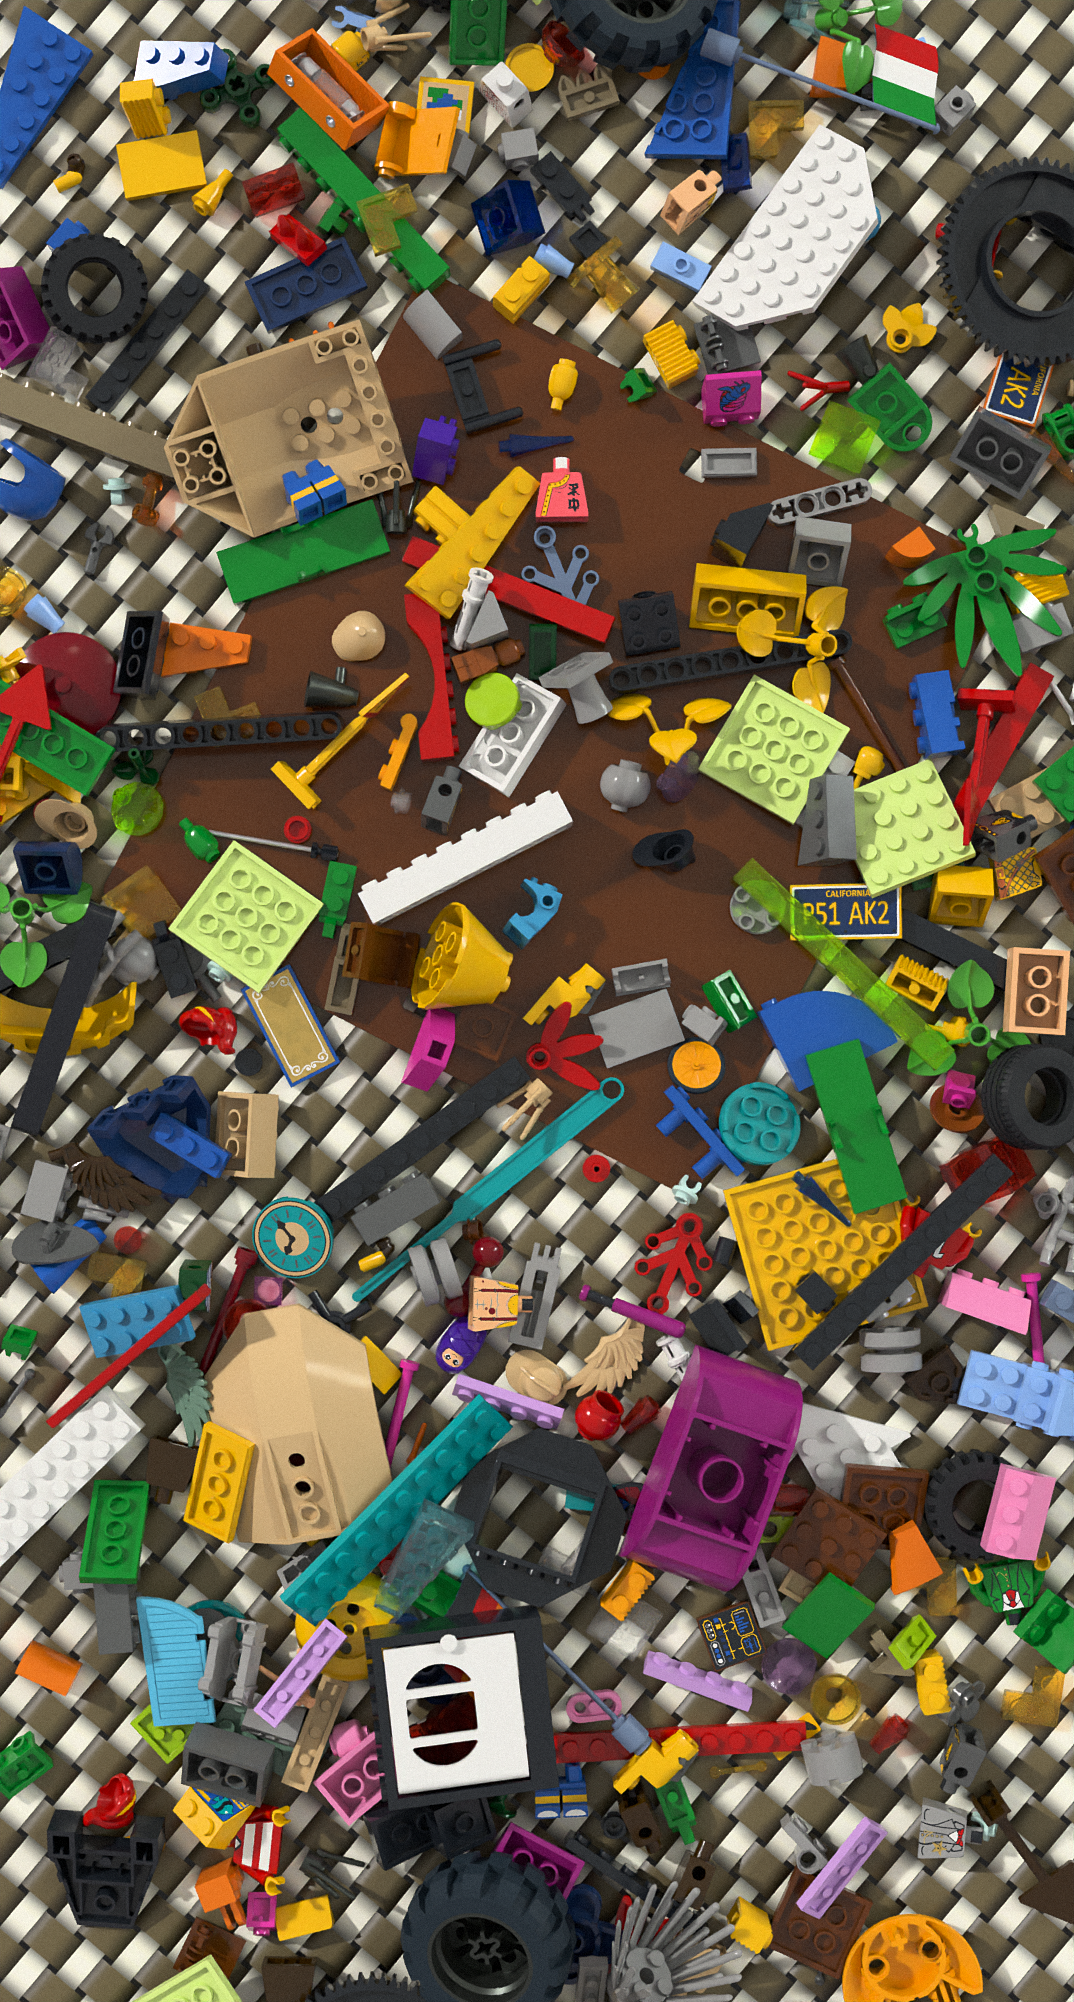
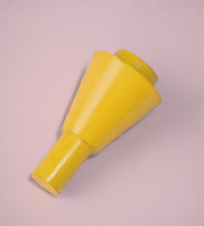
M224 169L215 181L192 196L193 208L202 216H213L223 194L224 187L231 180L233 174L229 170Z

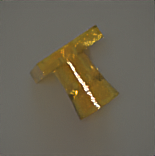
M616 235L574 270L566 280L574 289L587 277L611 314L640 290L610 258L622 246V242Z

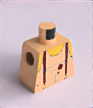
M697 170L669 192L660 216L678 235L712 205L718 191L717 188L723 184L721 176L714 170L708 175H705L701 170Z
M470 1275L468 1329L471 1331L517 1325L518 1312L532 1313L533 1297L518 1296V1285Z

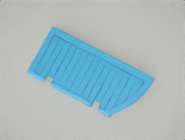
M137 1597L136 1603L154 1726L216 1722L214 1699H205V1694L198 1690V1682L204 1676L207 1660L206 1640H197V1634L204 1633L202 1616H198L190 1609L170 1600L156 1597Z

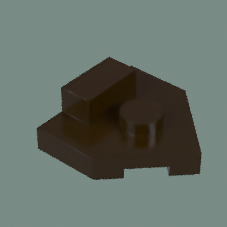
M945 1343L936 1351L929 1349L922 1355V1369L909 1371L901 1377L918 1400L957 1404L959 1394L957 1391L959 1380L962 1378L963 1366Z

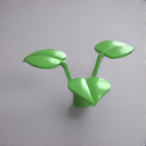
M818 0L822 9H819L815 14L817 29L821 32L830 31L831 36L837 35L850 40L846 42L842 55L844 79L848 93L854 94L870 81L874 57L868 45H861L859 38L842 32L840 29L847 24L849 16L875 11V19L878 25H893L902 12V0H872L873 6L846 11L839 7L844 3V0Z
M0 882V914L11 912L13 920L20 925L22 943L11 942L1 951L0 966L4 974L19 988H25L36 982L47 965V953L44 946L39 942L28 943L26 925L33 921L35 917L34 911L51 912L53 919L58 923L73 924L81 920L86 913L93 891L92 885L82 882L78 895L43 894V901L48 906L45 908L38 906L36 903L31 904L28 899L23 897L16 898L9 904V891Z
M968 960L961 964L952 974L947 986V996L952 1006L955 1008H965L968 1006L972 1022L965 1027V1037L946 1042L944 1035L938 1031L927 1030L920 1033L913 1040L910 1047L907 1064L910 1072L922 1076H933L948 1071L956 1061V1054L950 1046L970 1042L975 1046H983L988 1042L992 1043L987 1051L990 1064L1001 1052L1016 1045L1031 1044L1024 1033L1003 1032V1027L998 1030L996 1039L991 1037L989 1028L978 1021L973 1006L980 1008L990 1002L994 994V984L989 974L974 960Z

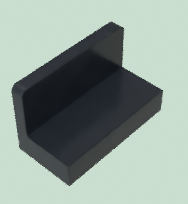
M716 1297L689 1314V1318L710 1350L729 1356L736 1350L740 1352L748 1347Z

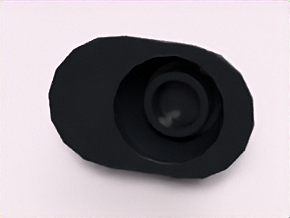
M686 829L648 835L635 845L632 852L633 859L641 866H660L665 871L671 873L678 872L696 861L692 848L694 835Z

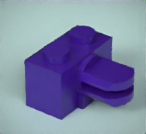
M443 415L440 416L439 421L425 418L417 439L412 476L444 485L447 474L453 475L456 459H453L452 455L456 456L460 442L459 439H456V419L451 418L449 424H446V416Z

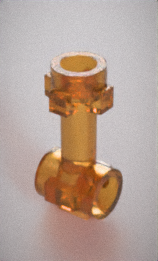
M151 472L146 473V477H143L142 484L146 488L143 503H137L132 510V517L137 519V523L146 527L155 526L159 520L160 514L153 509L156 492L162 491L163 477Z

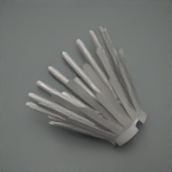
M674 1881L668 1887L639 1940L657 1890V1885L654 1884L650 1887L631 1937L640 1904V1897L637 1896L634 1904L627 1911L621 1945L620 1920H618L616 1925L615 1942L612 1941L611 1972L607 1975L606 1979L607 1991L612 2002L730 2001L733 1998L730 1994L671 1996L735 1983L741 1980V1974L723 1977L722 1973H715L681 1981L742 1956L743 1952L741 1949H736L721 1956L719 1949H714L688 1961L735 1931V1926L729 1924L700 1943L698 1942L709 1934V1928L703 1927L692 1935L720 1909L719 1903H713L673 1939L693 1916V1911L688 1908L700 1894L699 1888H693L654 1938L673 1905L671 1898L678 1887V1882Z

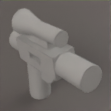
M91 1195L89 1198L80 1196L77 1207L85 1208L82 1220H96L111 1224L112 1217L109 1216L115 1215L128 1218L130 1212L121 1207L122 1211L117 1213L111 1205L108 1209H104L100 1201L97 1204H93Z

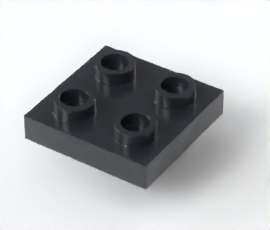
M642 591L634 594L632 598L618 600L626 656L681 647L672 591L662 593Z

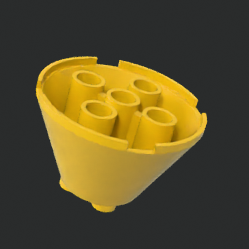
M452 902L445 906L427 931V933L432 935L426 948L420 947L411 984L412 1000L418 1004V1008L424 1010L485 1003L492 1004L500 991L506 992L510 985L511 979L507 975L513 960V954L507 952L463 904Z

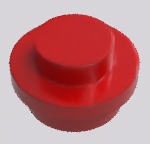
M293 816L284 825V834L293 843L299 844L307 841L312 832L310 822L302 816Z

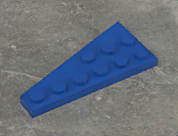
M741 0L717 1L712 20L706 24L704 33L689 49V56L685 65L682 66L665 104L666 109L660 122L656 125L653 139L646 148L645 158L727 160L735 62L729 67L700 56V52L709 28L738 38Z
M26 6L22 10L0 88V189L4 188L94 55L92 50Z

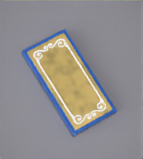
M291 964L277 970L260 994L248 986L240 989L291 1088L341 1062Z

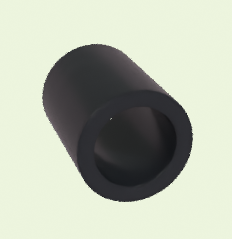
M719 1236L712 1260L731 1265L737 1241Z

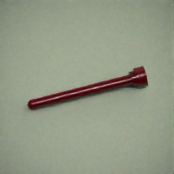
M238 1246L234 1258H236L235 1264L237 1266L199 1366V1370L204 1373L203 1375L207 1373L213 1363L246 1271L251 1269L252 1265H255L259 1254L251 1249Z

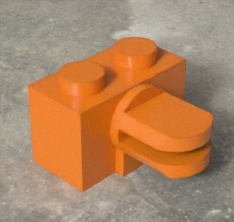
M233 1857L203 1868L195 1884V1889L204 1912L207 1913L220 1908L229 1931L236 1928V1922L239 1926L246 1924V1915L239 1899L241 1896L240 1889L245 1877L243 1870L239 1868L238 1864L236 1865L233 1862Z

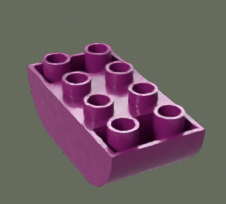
M695 1344L618 1555L723 1592L734 1588L742 1579L753 1560L796 1444L803 1408L802 1389L799 1382Z

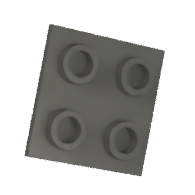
M713 315L705 316L702 318V322L693 324L708 375L721 374L761 362L751 325L748 326L749 329L736 331L713 318Z

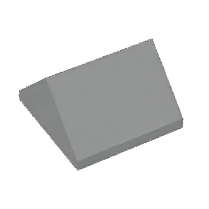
M489 590L467 638L468 651L486 645L491 646L509 638L508 628L495 595Z

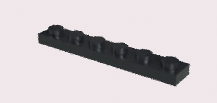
M187 269L85 398L100 411L111 414L210 290L209 285Z
M570 1829L564 1838L567 1849L634 1895L639 1896L644 1902L650 1887L656 1884L657 1890L651 1906L654 1909L658 1908L665 1894L660 1891L661 1887L649 1878L645 1881L637 1875L638 1871L628 1863L622 1865L614 1859L615 1855L605 1847L599 1849L592 1844V1839L581 1831L576 1833ZM671 1898L673 1905L666 1916L669 1919L682 1904ZM693 1910V1916L682 1928L686 1929L701 1913ZM705 1922V1923H704L699 1929H697L692 1935H694L696 1932H698V1931H699L700 1929H702L703 1927H708V1923Z

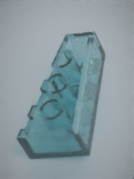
M424 1498L379 1586L373 1607L400 1618L429 1582L437 1577L439 1571L446 1563L454 1558L463 1544L471 1539L474 1534L475 1522Z

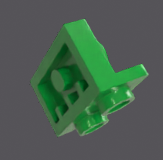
M927 592L912 598L913 603L903 607L901 603L887 610L888 615L882 621L896 650L947 626L941 610L923 622L918 621L920 610L928 597Z
M428 1565L424 1574L419 1578L407 1603L433 1618L443 1617L454 1602L462 1582L447 1576L442 1569Z
M31 1731L17 1737L10 1746L0 1752V1792L9 1800L54 1766L53 1759L35 1743V1737Z

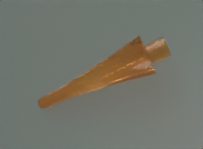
M1033 427L1028 433L1051 446V451L1046 461L1074 484L1073 471L1063 459L1047 431L1040 434Z

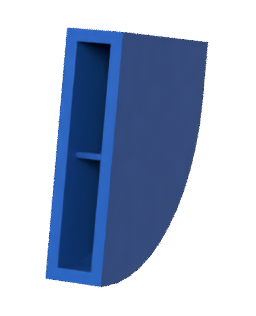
M805 992L789 996L778 1002L776 998H772L762 1003V1010L757 1012L795 1090L798 1092L813 1085L805 1054L858 1038L864 1057L867 1058L898 1042L890 1026L874 1009L854 997L838 992Z

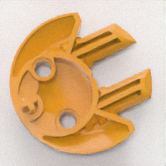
M902 1914L889 1917L866 1930L850 1950L842 1976L844 2002H909L915 2000L914 1998L916 1997L920 1999L924 1996H927L932 2002H961L958 1993L959 1988L972 1995L983 1992L980 1965L966 1939L944 1921L921 1914ZM927 1942L935 1943L933 1949L925 1951L922 1948ZM874 1959L882 1960V1964L877 1968L869 1966Z

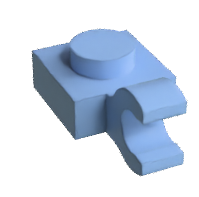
M336 6L335 10L344 14V20L342 22L334 20L332 25L336 28H344L350 24L356 26V31L360 33L361 28L367 27V20L376 18L359 12H353L345 6Z

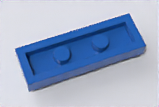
M165 1112L160 1113L148 1136L214 1178H220L232 1156V1153Z

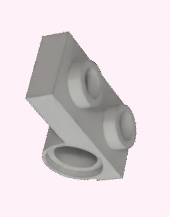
M787 1813L780 1822L782 1829L797 1844L794 1848V1857L799 1870L805 1874H813L819 1869L821 1870L829 1862L825 1853L828 1851L827 1848L817 1837L813 1840L806 1833L809 1829L799 1817L793 1819ZM806 1852H811L815 1855L810 1862H803L800 1860L801 1856Z

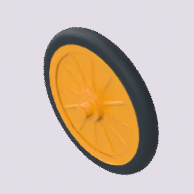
M691 1037L679 1042L671 1050L668 1057L667 1069L672 1082L677 1087H682L687 1093L702 1094L709 1092L718 1086L725 1074V1058L720 1048L715 1043L711 1046L700 1037Z

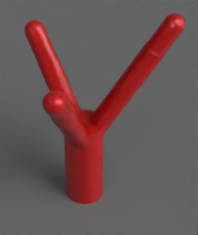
M788 371L787 373L790 377L804 381L802 384L803 388L821 390L800 406V411L806 410L828 393L850 391L849 381L824 383L793 371Z

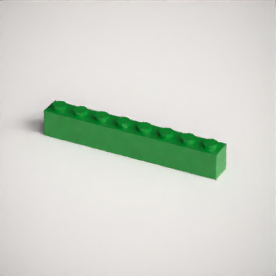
M301 107L277 128L280 146L288 154L291 151L298 158L296 162L306 174L311 172L317 178L315 183L325 194L329 191L335 198L333 202L343 208L341 212L343 214L348 212L353 217L352 223L362 234L366 232L372 238L370 242L380 254L384 251L389 256L390 265L397 273L403 272L409 278L407 282L417 294L419 292L423 293L426 290L430 293L434 292L451 276L450 267Z

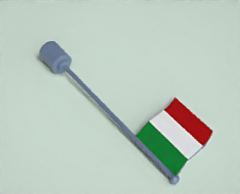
M874 23L876 49L871 77L872 102L742 53L744 47L739 45L741 39L712 28L708 29L700 56L729 67L732 66L733 62L739 63L741 58L934 131L933 134L940 132V125L936 124L934 103L939 68L938 53L933 45Z

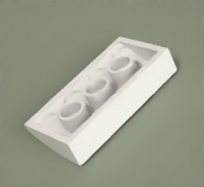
M516 673L512 681L520 693L521 710L509 723L498 727L496 730H488L483 727L459 765L461 769L508 798L567 705L559 696Z

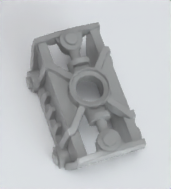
M226 1617L215 1622V1624H211L208 1628L210 1644L204 1676L199 1679L198 1690L214 1700L254 1708L253 1698L255 1690L258 1689L256 1681L262 1648L266 1645L264 1637L268 1624L238 1617ZM238 1622L242 1623L241 1631L243 1633V1639L239 1642L235 1636ZM233 1677L232 1681L236 1682V1685L229 1692V1697H224L227 1681Z

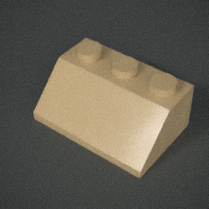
M218 1091L215 1143L232 1153L222 1175L246 1178H274L279 1095Z

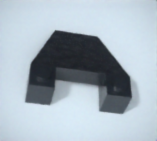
M55 1809L47 1829V1851L50 1861H54L58 1870L57 1877L59 1882H63L67 1892L66 1899L77 1925L133 1929L166 1841L165 1817L137 1816L130 1838L85 1835L83 1834V1811Z

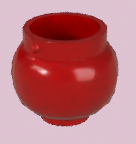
M604 1390L595 1391L593 1395L584 1398L575 1411L574 1417L578 1432L589 1441H605L612 1438L620 1427L624 1407L612 1394Z

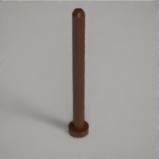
M843 655L829 663L827 666L830 671L835 669L895 772L906 769L844 664L847 661L845 656Z

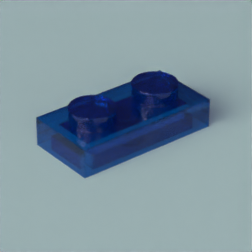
M746 132L729 135L727 160L721 159L723 190L726 194L752 189L749 140Z

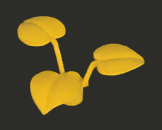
M829 586L820 588L809 596L805 605V615L809 620L813 621L811 626L818 633L811 634L807 639L775 636L777 627L775 618L770 612L760 609L749 612L738 623L736 631L741 647L745 652L756 657L769 655L772 651L773 640L805 644L806 650L815 657L807 662V668H800L795 673L792 689L797 699L824 713L829 699L831 675L826 664L817 661H823L825 659L824 656L833 655L837 649V640L828 631L838 629L844 619L848 589L843 587Z
M625 694L610 701L613 709L607 715L618 720H631L639 717L642 713L645 714L655 732L649 738L650 746L664 756L667 766L678 767L686 763V751L697 741L696 734L689 730L690 724L694 720L698 723L714 721L727 713L732 705L716 698L695 699L686 704L683 709L684 714L688 716L684 729H676L674 731L659 730L651 711L648 709L652 704L651 699L642 694Z

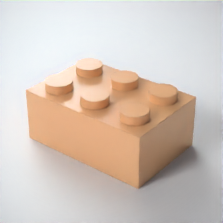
M1019 947L1008 948L1003 1032L1065 1035L1070 951Z

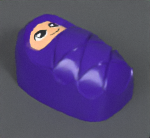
M468 1315L458 1317L446 1330L438 1343L435 1352L438 1366L449 1374H458L464 1371L474 1361L487 1337V1330L471 1331L468 1329Z

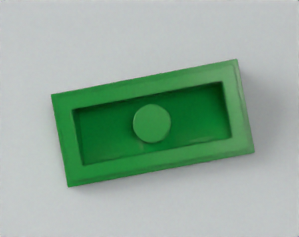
M731 970L702 985V990L718 1017L721 1016L728 1023L725 1028L728 1033L741 1028L758 1017Z

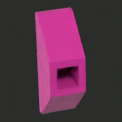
M441 1008L428 1009L426 1011L401 1083L426 1092L446 1068L455 1042L454 1013Z

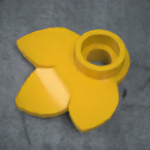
M920 303L912 304L903 309L902 312L892 305H889L883 315V325L888 332L886 343L891 351L905 353L911 347H923L933 339L937 328L933 325L922 324L923 311ZM895 337H903L904 343H896Z

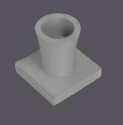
M581 652L539 677L543 688L568 689L579 724L599 719L613 709L612 704L604 694L594 675L613 663L609 652Z

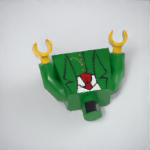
M1045 1552V1556L1043 1558L1036 1557V1560H1033V1564L1032 1560L1008 1558L982 1564L975 1563L974 1571L968 1572L965 1567L963 1572L968 1580L970 1592L983 1606L990 1607L994 1613L1004 1612L1007 1625H1018L1023 1620L1020 1608L1033 1605V1598L1038 1596L1046 1570L1050 1568L1051 1562L1048 1552Z

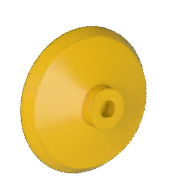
M525 43L515 47L509 53L505 65L526 86L529 92L544 88L550 82L554 73V62L550 53L544 47L534 43Z

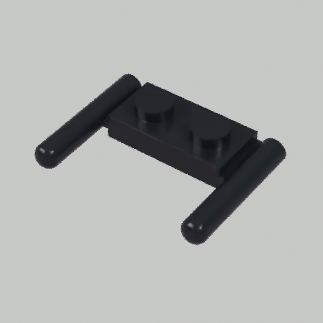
M499 339L442 356L467 434L523 416L521 407L511 408L493 415L489 414L472 358L500 350L502 345Z

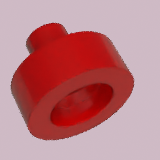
M591 1155L583 1163V1174L591 1182H602L610 1173V1164L601 1155ZM594 1167H599V1170L594 1171Z

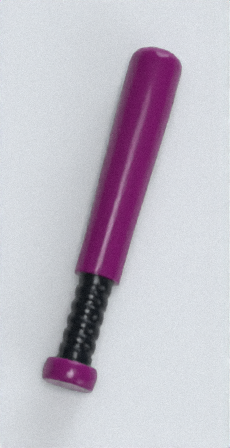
M584 1285L581 1290L579 1299L583 1302L589 1300L608 1307L612 1312L675 1338H681L685 1333L686 1325L681 1321L619 1298L613 1299L599 1292L592 1291L589 1285Z

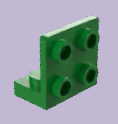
M1047 1588L1013 1632L1036 1649L1060 1672L1067 1674L1074 1665V1608Z

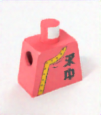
M554 458L553 472L542 473L536 508V522H588V508L582 475L580 472H570L569 458Z

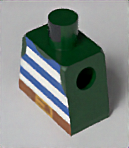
M184 1260L179 1269L178 1285L184 1301L204 1283L212 1290L213 1260ZM211 1293L191 1312L210 1313Z

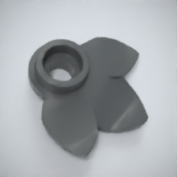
M978 1680L973 1684L960 1682L954 1687L950 1694V1700L954 1706L947 1717V1723L950 1727L958 1722L959 1719L969 1722L977 1715L980 1708L978 1699L986 1689V1685L982 1681Z

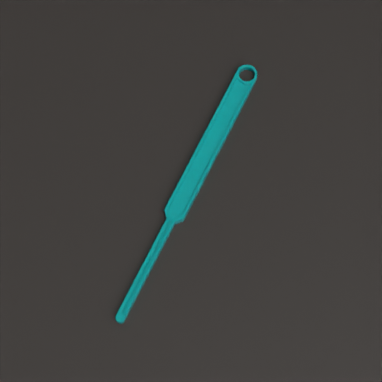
M614 1077L603 1080L600 1083L599 1090L588 1092L454 1201L452 1213L409 1248L420 1244L426 1248L431 1244V1241L436 1240L458 1221H467L468 1218L472 1220L620 1100L624 1094L623 1083ZM608 1081L617 1082L621 1088L619 1096L613 1099L607 1098L603 1093L604 1084ZM408 1249L353 1293L352 1299L356 1302L361 1301L410 1261Z

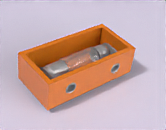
M313 28L277 49L267 71V74L344 151L378 129L390 106Z

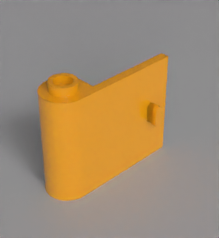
M398 101L388 102L390 106L384 118L374 165L378 176L393 180L395 176L446 174L460 108L415 109L406 103Z

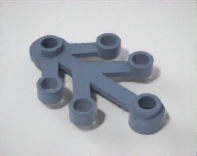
M549 526L537 528L534 533V543L538 548L544 550L555 578L538 572L534 566H526L521 573L522 579L529 583L535 582L561 593L564 597L586 605L592 589L599 583L598 573L593 570L584 573L583 586L577 599H575L572 587L582 563L587 561L589 557L587 547L578 545L573 549V558L565 574L554 547L556 541L555 531ZM542 535H548L550 537V541L548 543H542L540 541V537ZM577 550H584L586 556L580 559L576 557L575 553ZM532 570L535 573L534 578L527 579L524 575L525 572ZM588 575L595 576V583H587L586 577Z

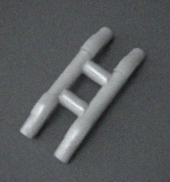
M119 910L116 913L110 934L126 918ZM134 929L126 938L124 937L114 948L108 941L106 942L103 954L108 959L100 970L97 968L84 1007L90 1008L95 997H97L108 976L120 960L133 948V945L143 937L137 929Z
M1074 1171L1068 1182H1066L1061 1194L1060 1202L1064 1204L1065 1209L1061 1214L1055 1213L1048 1234L1045 1237L1039 1260L1040 1265L1050 1266L1052 1255L1058 1242L1057 1239L1073 1244L1065 1274L1068 1276H1074V1233L1062 1229L1067 1213L1074 1215V1203H1071L1074 1198Z

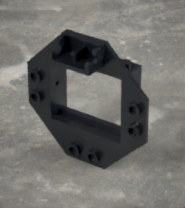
M537 1428L485 1455L465 1475L451 1518L486 1590L540 1608L611 1571L628 1516L592 1445ZM503 1469L595 1499L571 1576L478 1545Z

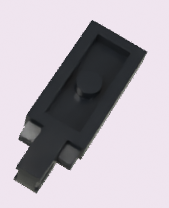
M166 920L154 923L153 926L157 938L152 939L153 949L171 999L198 990L182 940L174 933H170Z

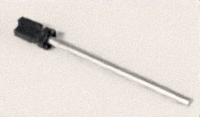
M209 830L213 836L311 852L310 857L314 859L319 854L322 860L334 862L338 860L339 848L334 845L324 844L322 848H319L318 843L313 842L312 847Z

